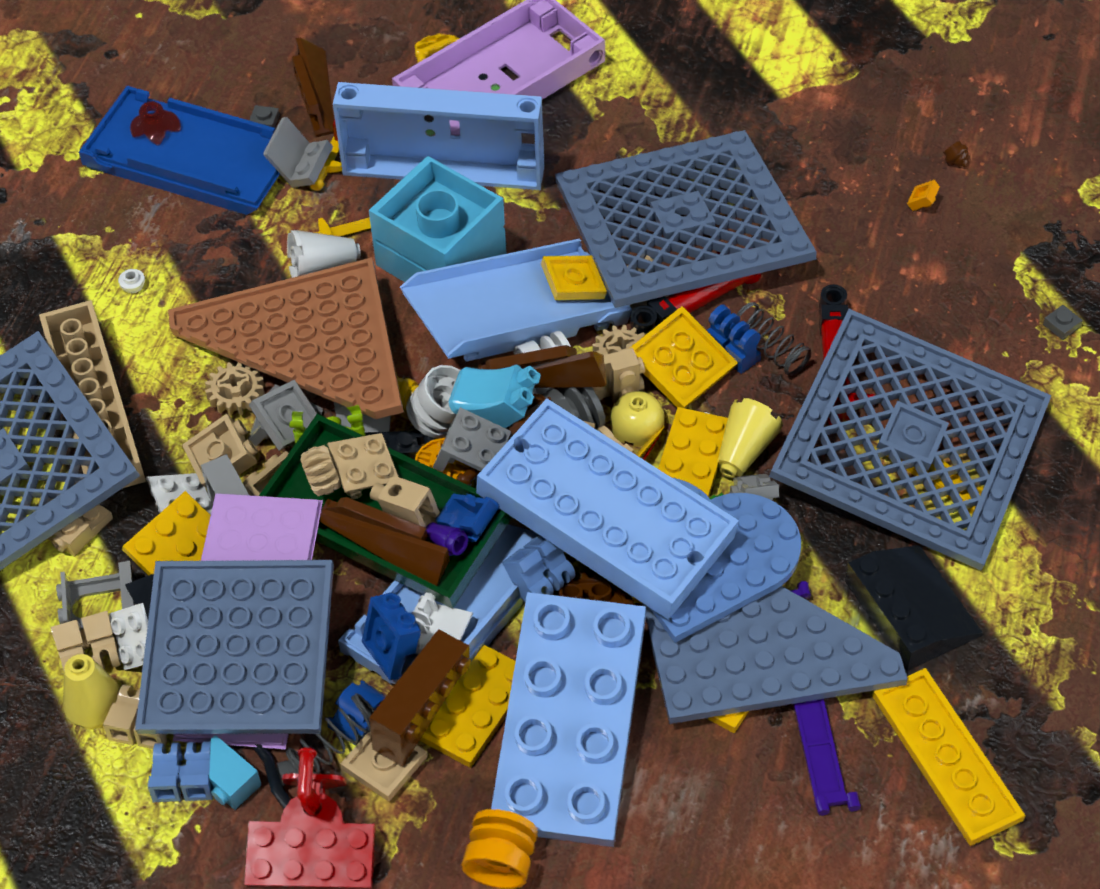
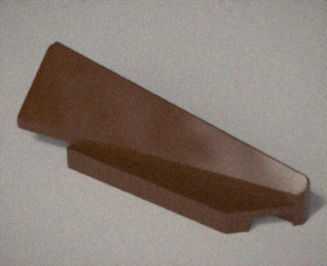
M300 37L295 38L298 55L292 56L294 74L315 136L320 137L333 134L334 119L326 52L323 48Z
M568 345L489 359L486 361V365L478 366V369H502L513 365H518L524 369L531 366L541 375L539 383L535 384L534 388L605 387L607 385L604 355L595 351L577 354V349Z
M348 497L340 498L338 503L327 499L321 510L319 522L385 561L438 586L450 562L448 548L428 542L425 527Z

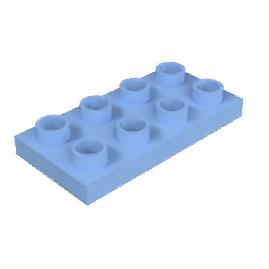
M527 592L491 809L510 811L524 816L538 828L537 837L614 847L646 620L645 606Z

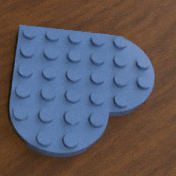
M673 478L739 520L735 538L669 620L650 608L674 643L767 595L789 580L795 572L799 561L801 536L795 521L783 507L768 498L749 493H729L710 499L696 486Z

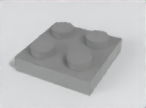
M295 380L252 400L249 404V407L279 451L295 443L294 428L289 427V423L292 420V411L303 412L302 420L305 428L309 426L317 414Z

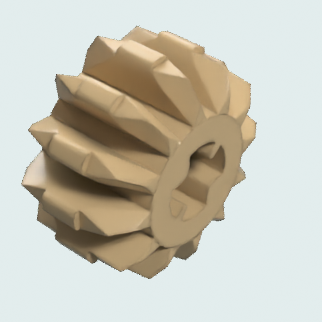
M315 446L302 453L300 459L302 467L314 494L317 496L327 495L340 488L341 481L331 453L326 446Z

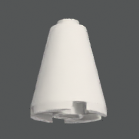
M293 230L290 231L291 233H288L287 258H291L293 265L289 266L292 278L356 262L357 259H360V246L358 243L355 244L352 238Z

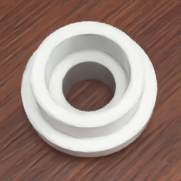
M129 269L121 273L118 282L125 292L137 293L143 288L145 277L140 270Z

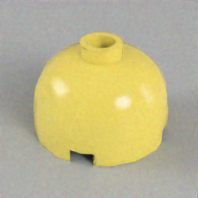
M633 391L626 393L612 407L610 428L617 440L624 444L626 441L633 443L635 447H642L665 424V415L661 403L653 395L646 392Z

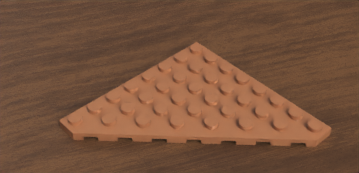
M372 257L168 310L169 325L174 336L285 382L295 380L300 388L345 407L359 405L362 414L374 419L404 412Z

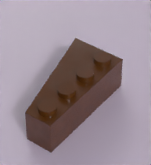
M440 629L437 630L369 717L372 750L402 767L404 766L460 676L468 671L471 664L468 644Z

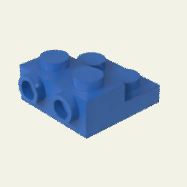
M392 592L370 598L362 637L363 645L390 681L401 677L405 656L416 653L418 640L421 636V630L415 622V616L406 612L405 607L400 603L401 598Z

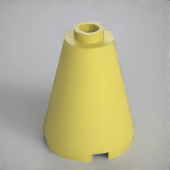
M743 398L742 402H738V399L734 400L730 408L717 460L718 467L723 475L729 478L742 476L780 433L783 427L782 419L779 415L775 419L771 415V408L749 398Z
M75 655L65 664L63 709L72 724L92 730L104 727L103 723L112 704L116 703L121 687L88 655Z

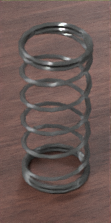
M755 302L747 303L736 314L740 317L748 308L755 306L754 313L746 322L750 326L757 318L758 313L762 311L760 318L750 329L755 327L764 315V309H759V305ZM770 317V318L766 319V320L760 325V327L758 328L757 332L759 333V331H760V329L763 327V325H764L767 321L772 320V322H771L770 326L768 327V329H767L764 333L761 334V337L764 336V335L771 329V327L773 326V324H774V318H773V317ZM779 326L769 335L765 346H757V349H764V355L768 358H774L776 366H784L785 374L788 376L796 375L807 365L812 351L804 343H799L791 350L785 364H778L776 357L784 353L794 341V334L786 336L777 347L775 355H767L766 348L776 343L784 332V326ZM782 328V331L779 334V336L772 343L767 345L772 335L778 329ZM789 337H792V340L790 341L788 346L780 353H778L781 345ZM807 350V355L803 362L795 370L788 372L791 363L803 351Z
M355 693V695L351 696V699L362 713L368 725V730L356 724L341 707H338V710L349 723L356 740L353 741L346 737L333 725L329 718H326L325 720L340 740L343 751L335 749L320 734H316L326 748L330 762L323 760L317 755L314 758L317 773L313 772V774L320 773L317 759L324 764H332L333 759L329 748L338 754L345 753V745L341 737L351 743L358 742V735L354 726L365 733H370L369 717L373 714L374 709L360 694ZM300 739L302 745L304 747L309 748L306 742L303 739ZM289 748L286 750V756L297 772H299L300 756L296 750Z

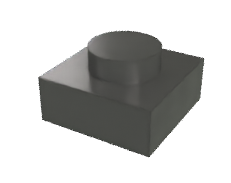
M255 105L249 121L275 128L280 116L279 108Z
M1061 305L1044 318L1043 325L1064 340L1081 327L1083 320L1066 306Z

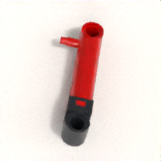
M762 273L648 300L647 306H638L632 310L630 331L635 327L637 334L644 332L646 335L681 306L689 313H692L744 283H756L760 280Z
M835 284L825 286L821 290L819 328L820 336H822L823 361L848 311V305H846L847 292L843 287ZM848 377L843 386L851 384ZM856 393L847 394L850 402L859 400ZM866 393L867 397L875 396L874 394ZM838 397L834 406L842 404ZM846 412L837 414L840 422L850 420ZM828 417L827 423H828L829 425H832V423H831V421H830V419H829V417Z

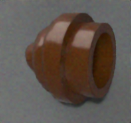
M957 141L943 152L948 164L957 167H966L968 165L967 157L969 152L966 144L963 145L960 141Z

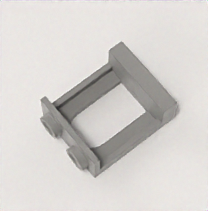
M119 562V573L75 581H68L65 572H60L61 584L56 585L59 602L62 601V608L58 609L59 623L63 624L77 619L81 629H84L81 618L76 617L72 609L77 600L86 596L121 591L122 609L134 606L135 603L125 584L135 581L131 562Z

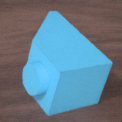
M217 735L211 738L209 773L213 787L211 793L220 804L225 805L227 803L236 810L262 785L258 771Z

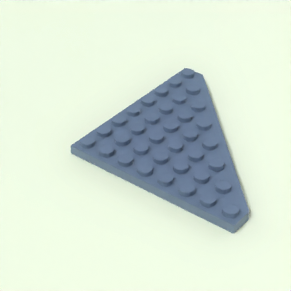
M783 586L676 643L673 642L650 608L642 603V606L646 607V624L669 724L907 684L908 679L899 652Z

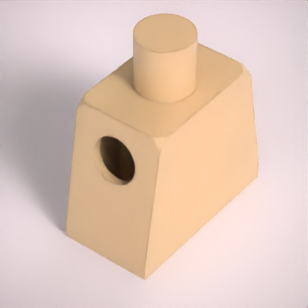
M393 476L386 485L376 483L371 489L370 498L379 502L383 512L426 528L429 523H436L435 519L440 514L432 492L426 486Z

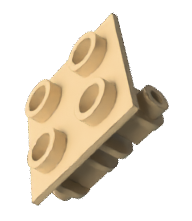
M382 433L327 444L344 492L351 496V499L360 498L363 489L372 488L376 483L386 485L391 477H398Z

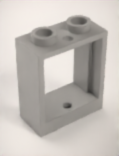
M227 454L201 465L212 504L214 503L215 494L249 495Z

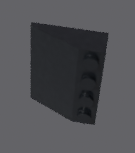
M920 545L873 551L848 563L845 578L846 584L889 646L900 653L903 666L907 671L983 635L982 630Z

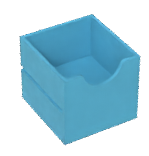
M429 156L422 160L369 209L376 266L403 282H406L417 272L506 254L505 228L503 227L505 225L503 198Z

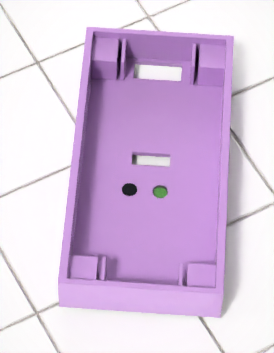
M525 0L393 77L392 83L393 86L538 96L544 99L605 62V40L556 0ZM561 31L571 40L570 50L568 51L551 36ZM506 66L519 78L513 81L500 69ZM450 120L451 135L460 136L459 121Z

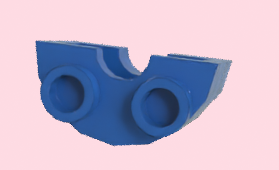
M452 494L435 519V522L440 525L458 527L468 536V542H476L500 506L489 497L476 498L471 494Z
M361 680L360 685L351 683L341 693L335 704L341 707L356 724L368 730V725L362 713L351 699V696L355 695V693L360 694L375 711L386 695ZM337 710L333 718L328 717L333 725L346 737L353 741L356 740L349 723L339 710ZM328 724L327 727L334 731L332 727ZM354 726L359 742L367 733Z

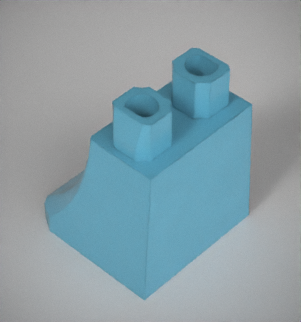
M518 365L502 369L465 367L458 373L448 401L449 407L455 414H457L461 407L506 428L524 418L527 407L532 404L534 398L532 393L534 385L539 383L541 375L531 366L524 369Z

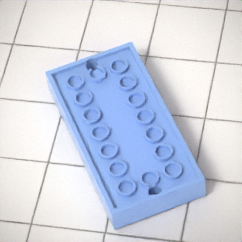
M547 398L477 475L476 493L483 498H492L499 504V509L668 620L735 538L739 522L733 516Z

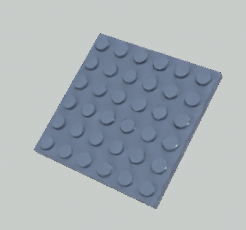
M155 561L135 726L136 732L138 734H321L334 569L333 561Z

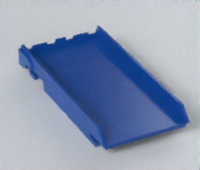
M130 86L125 87L79 150L82 165L88 168L245 215L258 209L280 175L263 155L276 130L274 127L173 98H169L167 104L148 98L150 96L148 91Z

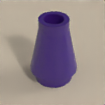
M434 522L429 523L426 527L427 538L436 545L448 548L450 556L460 555L465 551L468 545V536L460 528L440 525Z

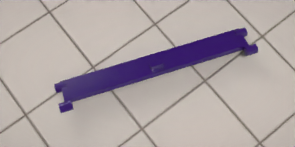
M807 581L799 582L797 584L798 589L790 590L804 599L811 597ZM824 699L794 703V711L818 815L829 814V806L843 804L848 805L849 811L859 810L861 807L857 792L845 793Z

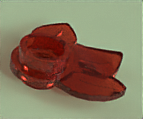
M149 101L140 107L139 115L132 120L130 130L132 137H139L145 134L152 143L160 145L166 132L181 131V124L173 112L164 110L162 105L157 102ZM149 111H156L153 114L147 113Z

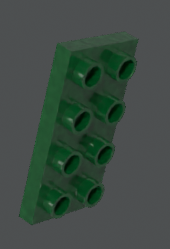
M316 414L259 496L323 500L322 508L327 499L337 503L343 497L351 499V496L344 492L342 483L340 488L330 494L321 496L314 494L300 459L302 453L315 446L324 445L328 448L327 444L330 442L363 437V435ZM387 447L398 477L430 488L439 512L442 511L452 494H471L476 498H483L476 493L475 488ZM372 488L363 489L361 492L362 496L358 499H353L382 511L379 502L370 498ZM498 508L476 542H468L465 551L460 555H449L450 562L438 586L385 561L321 522L318 524L315 541L422 594L431 593L436 597V601L453 609L512 516Z

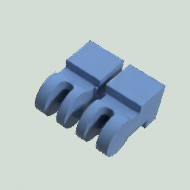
M540 535L523 546L524 549H519L502 562L512 583L517 584L524 602H526L527 592L553 595L554 591H559L564 586V583H569L575 578V570L566 559L563 550Z
M211 741L202 742L201 751L196 753L195 742H188L186 752L184 753L186 765L181 766L183 757L180 743H172L171 751L166 754L164 743L154 744L152 772L148 780V790L153 802L181 801V790L185 801L213 800L211 793L213 787L209 778Z

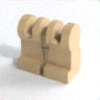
M108 611L81 618L84 629H81L77 619L50 627L63 670L66 662L71 657L85 654L84 650L92 648V659L104 670L103 657L105 655H109L113 668L121 666Z
M122 685L116 703L112 704L103 723L108 740L134 745L135 741H137L138 746L150 749L154 748L155 743H164L166 747L167 734H138L136 732L135 726L140 688L134 696L133 686Z

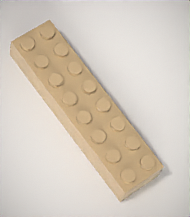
M92 300L39 314L47 344L140 474V477L123 488L146 482ZM74 431V432H73V438H74V439H79V437L77 436V434H76L75 431ZM86 449L84 457H92ZM81 465L83 474H87L89 466Z

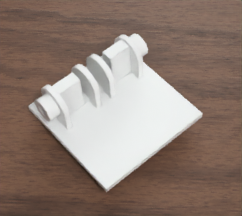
M196 473L150 476L146 478L159 513L186 491L211 515L213 504Z
M425 593L424 596H420L419 602L412 612L416 619L415 622L421 630V636L418 640L416 653L414 654L419 655L438 629L461 641L473 616V612L457 608L452 609L448 606L436 604V597L431 593Z
M140 603L109 613L112 632L115 634L119 648V659L123 663L124 670L143 665L148 619L144 605Z

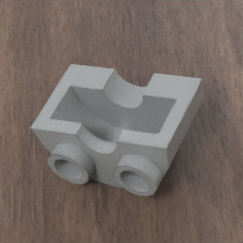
M767 474L734 477V486H730V493L755 494L772 501L773 498L779 497V484L771 481Z

